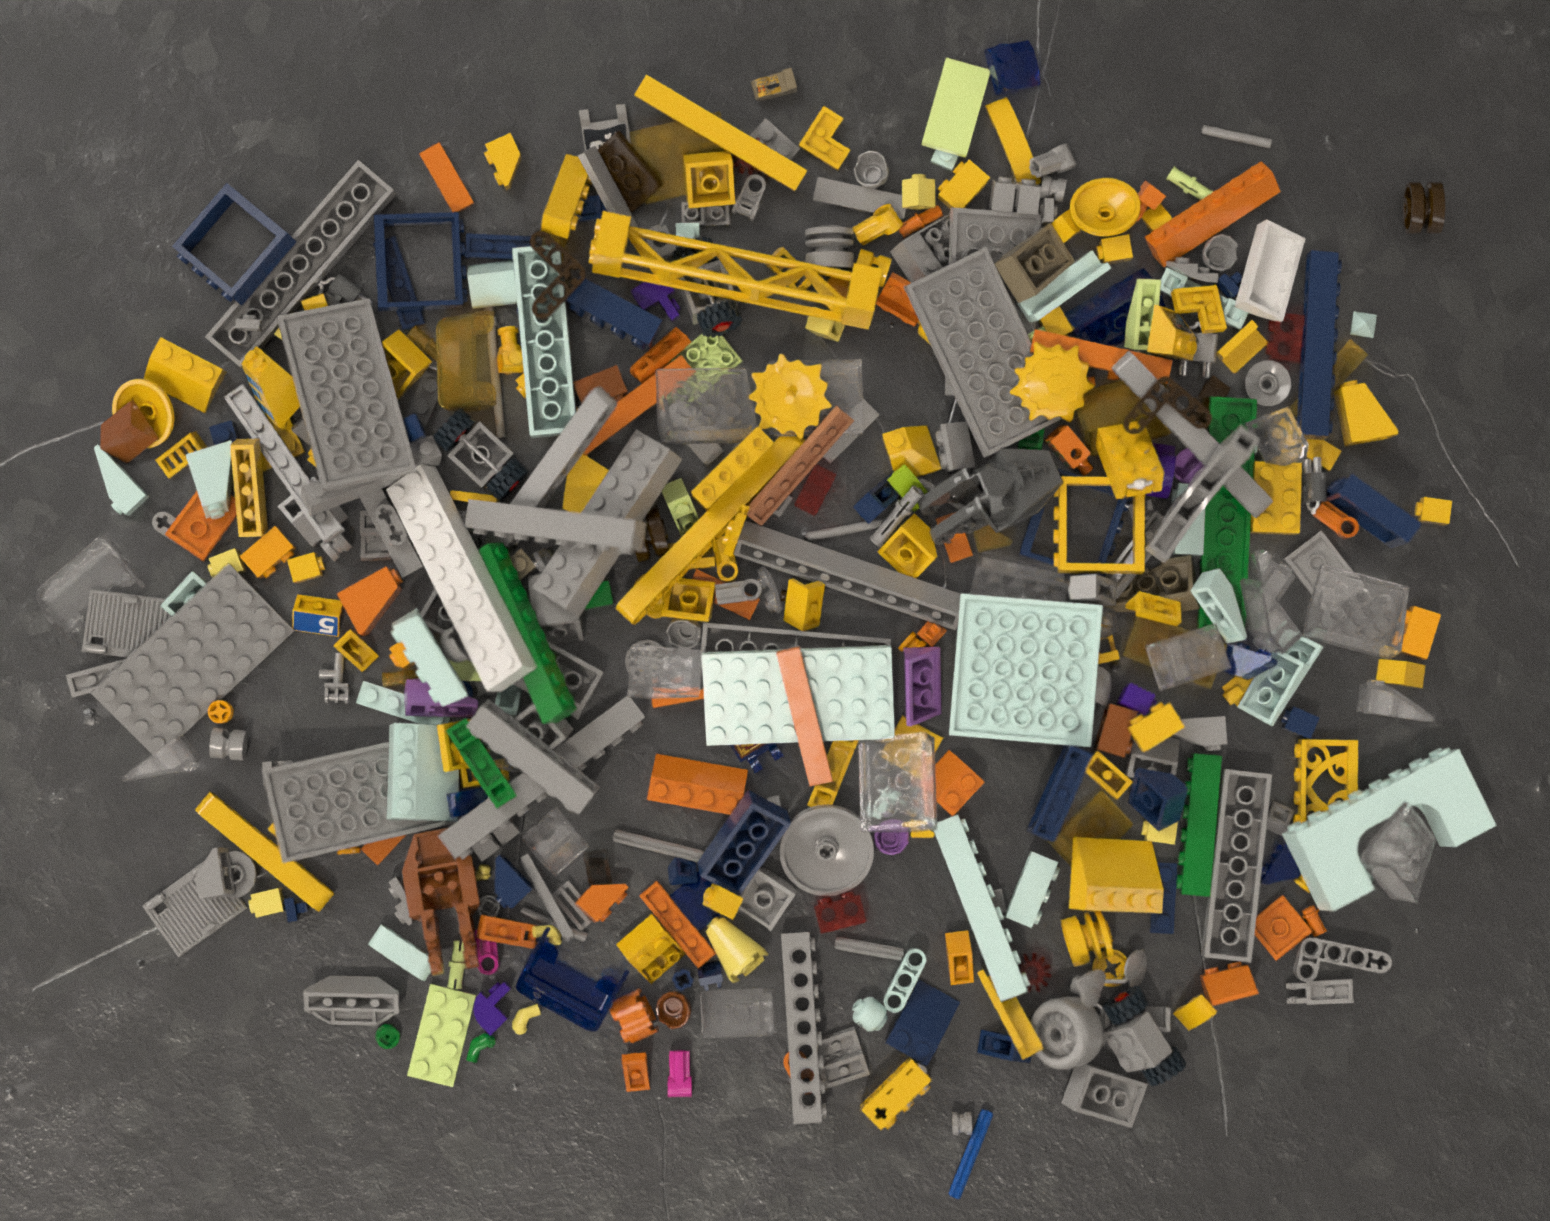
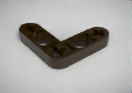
M537 231L530 237L531 248L559 274L532 304V312L535 317L540 320H546L579 288L586 279V272L583 266L548 233ZM537 237L540 239L545 237V243L549 248H551L552 244L556 247L552 248L547 256L543 254L547 252L546 249L542 246L537 248L535 239ZM555 252H561L565 256L564 262L560 265H556L551 261V257ZM570 270H581L579 273L581 278L579 280L574 278L570 282L573 285L571 289H569L565 282L561 281L563 277H565L566 281L571 277ZM557 285H562L566 289V293L562 298H556L552 294L553 288ZM548 294L549 297L557 304L553 306V304L550 303L547 306V314L543 312L538 314L537 312L539 309L537 305H545L548 301V299L545 298V296Z
M1160 377L1127 413L1122 425L1127 433L1138 434L1143 431L1165 404L1197 429L1208 427L1212 421V416L1208 409L1173 379ZM1168 381L1170 383L1168 386L1170 391L1163 392L1159 396L1163 398L1160 403L1159 399L1150 393L1154 391L1157 394L1161 389L1160 382L1166 383ZM1180 396H1185L1189 400V405L1184 410L1176 406V400ZM1146 399H1152L1156 404L1152 412H1146L1143 409V402ZM1194 404L1197 406L1194 409L1196 413H1205V423L1200 422L1196 424L1197 418L1192 413H1190L1189 417L1186 416V413L1192 410ZM1138 408L1140 413L1147 416L1148 418L1144 420V418L1141 417L1137 422L1139 428H1132L1130 430V423L1128 422V420L1130 418H1137L1139 414L1135 413V411Z

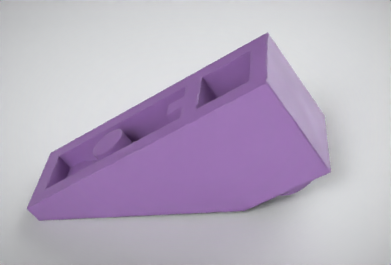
M419 678L406 679L404 690L405 716L473 718L477 712L478 700L466 696L442 707L439 701L435 703L428 692L431 688L427 681L422 683Z

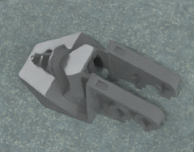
M1001 448L984 466L973 471L963 468L923 495L917 503L924 516L929 514L933 516L939 513L940 506L947 502L958 504L962 498L972 493H983L980 488V484H982L986 493L985 496L974 498L975 500L930 530L934 544L952 543L951 539L957 533L967 532L971 534L989 524L995 533H998L1039 513L1064 482L1050 451Z

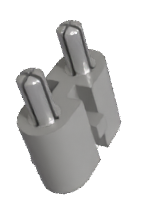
M1195 322V325L1189 326L1190 329L1197 328L1198 324L1200 327V322ZM1193 332L1196 336V353L1193 356V361L1175 359L1180 361L1178 375L1182 377L1183 371V377H1186L1187 363L1199 362L1203 363L1202 378L1206 376V379L1210 378L1211 363H1216L1218 335Z

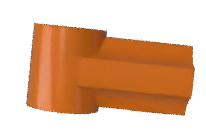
M1328 501L1321 502L1316 509V514H1312L1313 517L1333 530L1342 539L1355 536L1359 530V524L1355 518L1349 517ZM1343 522L1351 524L1352 531L1350 534H1345L1342 531L1341 525Z

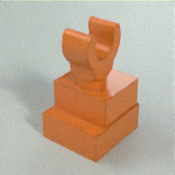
M1146 180L1138 192L1139 200L1141 201L1137 222L1142 218L1148 206L1155 210L1166 197Z
M927 621L918 631L917 637L924 640L929 647H933L947 630L941 625Z

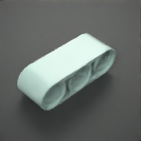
M383 924L379 926L368 945L415 977L425 981L431 973L428 954Z
M911 948L905 953L884 995L883 1002L888 1011L893 1013L899 1012L905 1006L926 963V956L922 950ZM912 953H919L922 960L918 965H911L909 963V956ZM900 975H910L911 983L908 986L899 985L898 978ZM892 995H898L901 998L899 1006L890 1007L887 1002L888 998Z

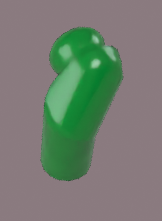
M483 1033L472 1039L466 1060L477 1063L480 1051L487 1047L492 1048L495 1045V1037L493 1035L490 1036L488 1033Z

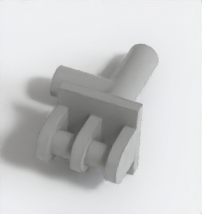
M335 653L334 670H319V679H333V683L324 684L325 703H329V701H335V703L345 701V703H349L351 689L349 684L343 683L344 655L341 653Z

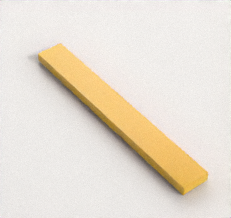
M648 75L644 77L634 94L635 97L793 191L797 190L807 173V170Z

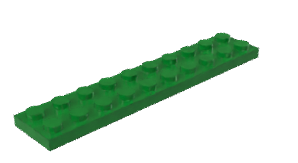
M1209 397L1208 410L1211 413L1212 421L1207 428V432L1219 444L1240 426H1243L1248 431L1256 429L1257 399ZM1255 449L1250 457L1240 465L1252 479ZM1222 485L1205 506L1204 548L1200 560V575L1203 572L1221 569L1233 587L1245 628L1251 514ZM1199 604L1197 631L1219 632Z

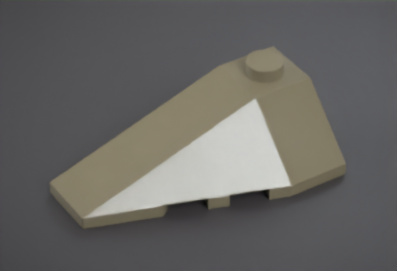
M1192 556L1169 558L1165 563L1161 562L1162 565L1151 570L1145 569L1143 574L1133 578L1119 598L1116 599V605L1103 606L1102 612H1135L1126 609L1125 604L1139 591L1179 601L1181 603V612L1200 609L1199 602L1191 592L1192 587L1197 581Z

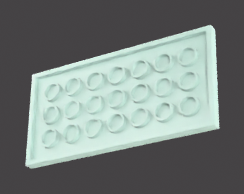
M891 645L800 649L823 741L895 739ZM785 649L702 652L707 746L798 742L776 651Z

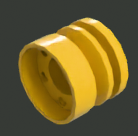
M1093 911L1095 919L1093 922L1089 913H1084L1085 924L1082 925L1076 916L1060 920L1067 949L1074 967L1090 963V951L1094 952L1098 960L1102 959L1100 948L1104 949L1107 957L1113 956L1111 931L1101 911Z

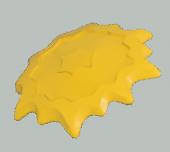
M1034 342V354L1031 357L1025 358L1026 366L1015 369V373L1019 377V383L1010 390V394L1022 399L1021 406L1030 411V421L1042 415L1048 420L1061 417L1067 422H1071L1074 411L1084 406V395L1094 388V384L1087 379L1089 363L1082 362L1079 359L1078 345L1066 351L1059 344L1047 348L1038 342Z
M779 354L777 363L773 365L768 364L766 370L762 373H752V378L757 388L748 398L757 402L755 412L761 416V422L758 426L761 430L775 428L781 434L792 430L799 439H802L806 427L810 425L818 426L820 411L832 407L831 403L824 396L828 383L820 379L822 365L806 366L800 360L789 362L784 354Z

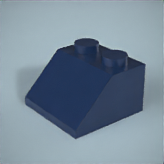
M1138 768L1135 771L1128 803L1159 832L1180 821L1188 788L1171 773Z
M500 854L496 857L495 893L498 895L496 900L504 908L509 906L512 909L535 887L503 854Z

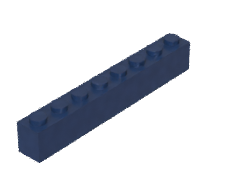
M1311 250L1306 255L1296 438L1324 440L1332 433L1333 421L1329 420L1330 411H1333L1334 397H1331V388L1335 386V374H1332V365L1336 364L1337 353L1333 351L1334 342L1338 338L1335 320L1339 316V306L1336 305V297H1339L1340 283H1337V276L1341 273L1342 261L1338 260L1339 253Z

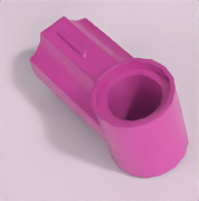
M476 938L479 957L478 970L486 975L495 974L500 968L497 942ZM488 957L492 958L495 962V966L491 971H486L483 968V961Z
M669 1051L670 1076H668V1097H692L690 1051Z

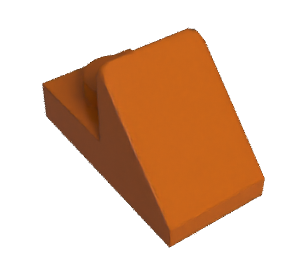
M644 1052L622 1055L626 1091L650 1090L647 1054Z

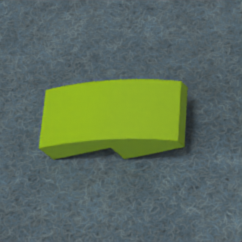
M905 464L887 480L902 498L911 489L912 485L920 488L924 495L928 493ZM918 503L912 508L914 513L919 509Z

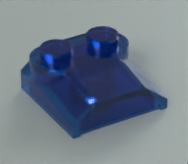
M1029 40L1010 44H998L995 47L984 50L996 95L1040 86V70L1034 48Z
M698 871V881L696 883L683 884L670 897L692 925L700 932L710 924L712 919L718 917L720 913L702 904L704 901L703 895L706 889L711 887L712 882L701 877Z

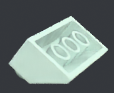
M417 608L392 623L394 629L391 633L397 643L402 641L406 647V650L403 651L410 663H416L419 668L416 673L422 683L427 681L431 690L428 692L435 703L439 701L443 707L467 696L466 687L450 661L442 653L440 645Z

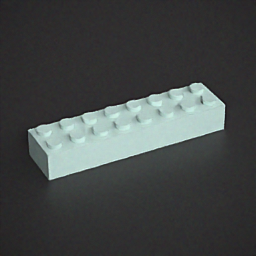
M552 244L551 248H549L547 245H541L547 251L543 255L547 256L548 252L556 246ZM531 246L512 248L530 437L559 436L576 413L566 301L550 318L546 320L536 318L532 312L533 302L559 274ZM555 252L551 257V261L556 265L562 264L561 252ZM562 285L555 286L552 290L553 296L562 298L565 295V288ZM548 294L545 296V298L548 299L546 304L537 305L539 309L537 312L538 314L542 312L547 314V306L550 303H552L553 306L557 304L549 297Z

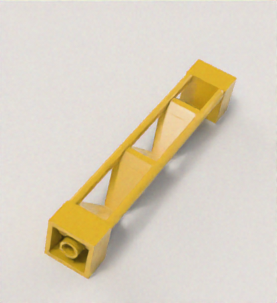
M603 211L602 219H597L595 235L591 243L589 263L593 264V273L634 279L841 322L844 325L869 330L882 272L880 268L854 263L853 270L850 272L630 226V216ZM628 238L640 256L625 253ZM642 238L702 250V252L670 263L661 258ZM717 256L729 275L699 269L698 267ZM731 257L793 270L757 281ZM623 262L649 267L653 274L622 268ZM687 275L738 286L741 292L679 279ZM806 275L818 293L786 286ZM820 275L849 281L846 299ZM773 294H779L826 304L830 311L770 299L768 297Z

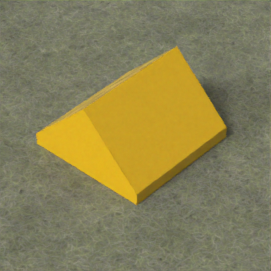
M681 578L666 593L662 616L709 622L712 618L716 582Z

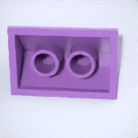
M940 647L903 648L905 718L907 726L911 727L941 714Z

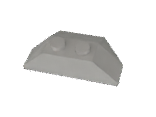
M329 976L303 991L304 1011L309 1014L312 1013L330 1025L378 1026L393 1015L399 1014V992L379 977Z

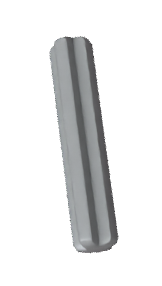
M836 937L834 945L837 950L899 961L903 959L904 949L900 947L843 937Z

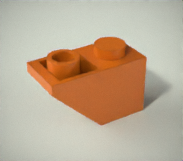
M626 884L592 885L574 905L594 923L598 920L603 922L612 912L609 908L615 902L619 905L628 895L625 892L628 886Z

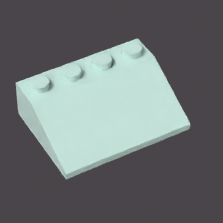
M408 723L391 724L389 727L387 819L457 822L459 770L443 772L437 726Z

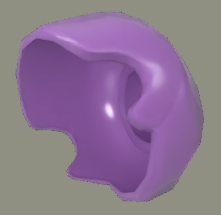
M1186 448L1176 456L1174 476L1181 483L1189 484L1194 475L1204 465Z
M889 819L882 821L874 832L876 848L883 854L895 855L901 853L909 843V828L900 820Z

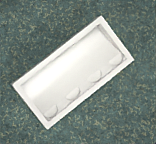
M1269 220L1257 224L1234 307L1259 317L1282 322L1305 238Z

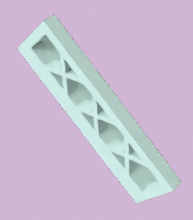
M1093 250L1089 251L1036 296L1017 304L1029 323L1038 321L1107 272L1111 267L1108 262L1101 264Z

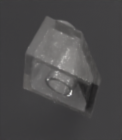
M1289 407L1245 423L1247 430L1260 439L1256 447L1265 463L1287 466L1307 458L1309 444Z

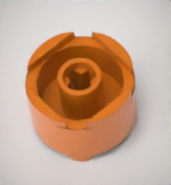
M641 989L613 1000L612 1008H610L614 1021H619L622 1027L620 1034L625 1043L629 1041L635 1043L659 1032V1026L654 1027L652 1021L656 1020V1017L645 995L640 997Z

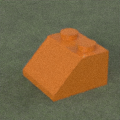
M950 750L918 782V785L951 816H954L984 784V781Z
M1235 961L1228 963V968L1219 970L1218 967H1212L1204 970L1205 974L1200 975L1205 998L1212 1006L1258 994L1247 964Z

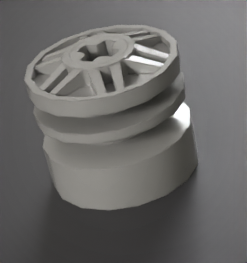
M821 225L806 229L805 237L813 240L805 241V246L816 249L815 252L805 255L806 263L852 271L854 253L843 251V248L854 245L853 240L845 239L853 237V229L839 225Z

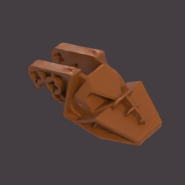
M448 828L414 834L402 870L409 917L422 922L429 953L428 963L432 976L444 974L438 923L440 921L436 911L455 907L458 914L466 968L479 967L473 915L480 905L476 870L470 855L463 860L460 856L454 859L438 836Z

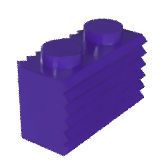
M1129 683L1124 686L1116 704L1137 711L1138 715L1142 714L1145 716L1147 713H1152L1150 708L1156 705L1157 700L1154 699V693L1151 694L1150 691L1147 692L1146 689L1142 690V687Z

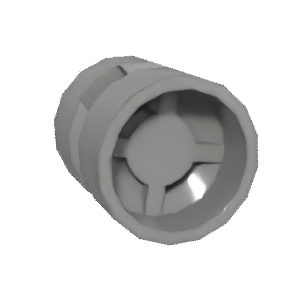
M214 727L210 738V758L224 759L226 756H229L230 760L244 761L248 743L247 731L234 729L230 733L225 728Z

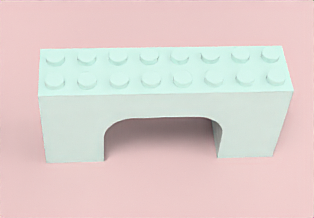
M1449 747L1435 749L1429 753V758L1423 760L1421 758L1416 759L1408 764L1409 768L1404 770L1397 769L1389 773L1390 778L1383 781L1378 779L1368 784L1369 789L1364 791L1360 789L1348 795V800L1342 802L1341 800L1335 801L1328 805V810L1323 812L1316 811L1308 815L1309 820L1302 823L1298 821L1287 826L1288 831L1282 833L1319 910L1335 911L1374 890L1358 856V841L1368 828L1410 806H1415L1423 812L1440 847H1457L1496 826L1459 749L1450 750Z

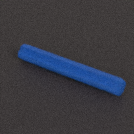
M982 1109L949 1190V1196L955 1199H960L992 1120L993 1113L986 1109Z

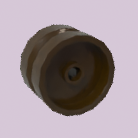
M1408 182L1403 199L1405 232L1407 234H1419L1424 227L1428 234H1440L1445 220L1443 184L1441 182H1429L1424 189L1420 182Z
M657 505L651 506L645 516L647 523L642 551L635 550L638 563L650 560V544H653L655 554L658 557L664 556L669 551L664 520L660 517Z

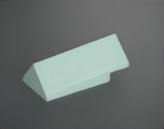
M1288 629L1278 648L1271 646L1240 701L1238 708L1273 726L1322 651L1323 646Z

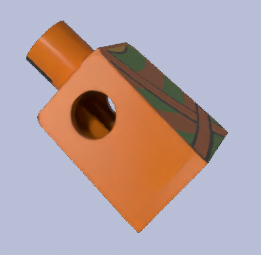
M1059 425L1043 440L1067 468H1077L1083 476L1087 475L1094 468L1087 459L1091 454L1090 451L1069 426ZM1074 449L1075 456L1072 458L1071 451Z

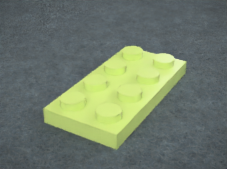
M430 984L407 1076L450 1087L454 1086L476 999L475 994Z

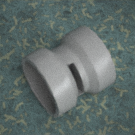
M1043 176L1040 198L1052 197L1055 201L1062 202L1067 179L1059 178L1055 180L1051 176Z
M342 533L327 544L324 542L320 543V546L334 562L340 558L342 552L348 551L353 547Z

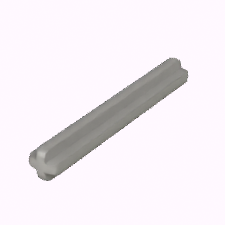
M618 829L614 831L613 835L614 842L698 862L704 853L703 850Z

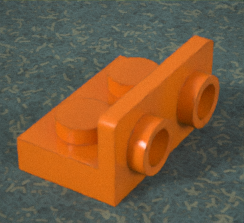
M892 272L875 304L884 311L899 317L903 322L916 326L919 319L904 289V286L911 282Z

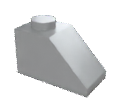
M213 848L198 871L195 888L199 899H215L235 894L228 848Z

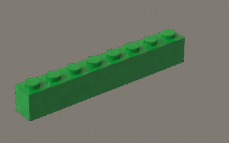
M503 542L487 543L478 551L537 668L525 675L523 680L542 723H558L578 710L574 703V698L569 692L564 676L555 660V655L549 647L545 633L541 629L536 613L520 582L517 570L514 568L508 555L507 548Z

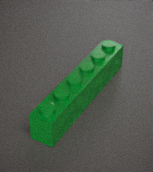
M1191 753V758H1187L1186 772L1190 773L1189 781H1185V786L1188 788L1187 805L1184 804L1182 810L1185 828H1181L1180 842H1183V851H1179L1178 865H1181V875H1177L1176 889H1179L1180 894L1210 897L1222 756Z

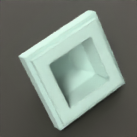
M1354 311L1350 335L1374 338L1377 315Z

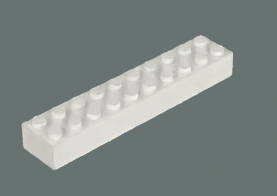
M420 464L416 467V472L406 474L387 488L386 491L486 690L502 692L537 668L469 531L465 527L436 466Z

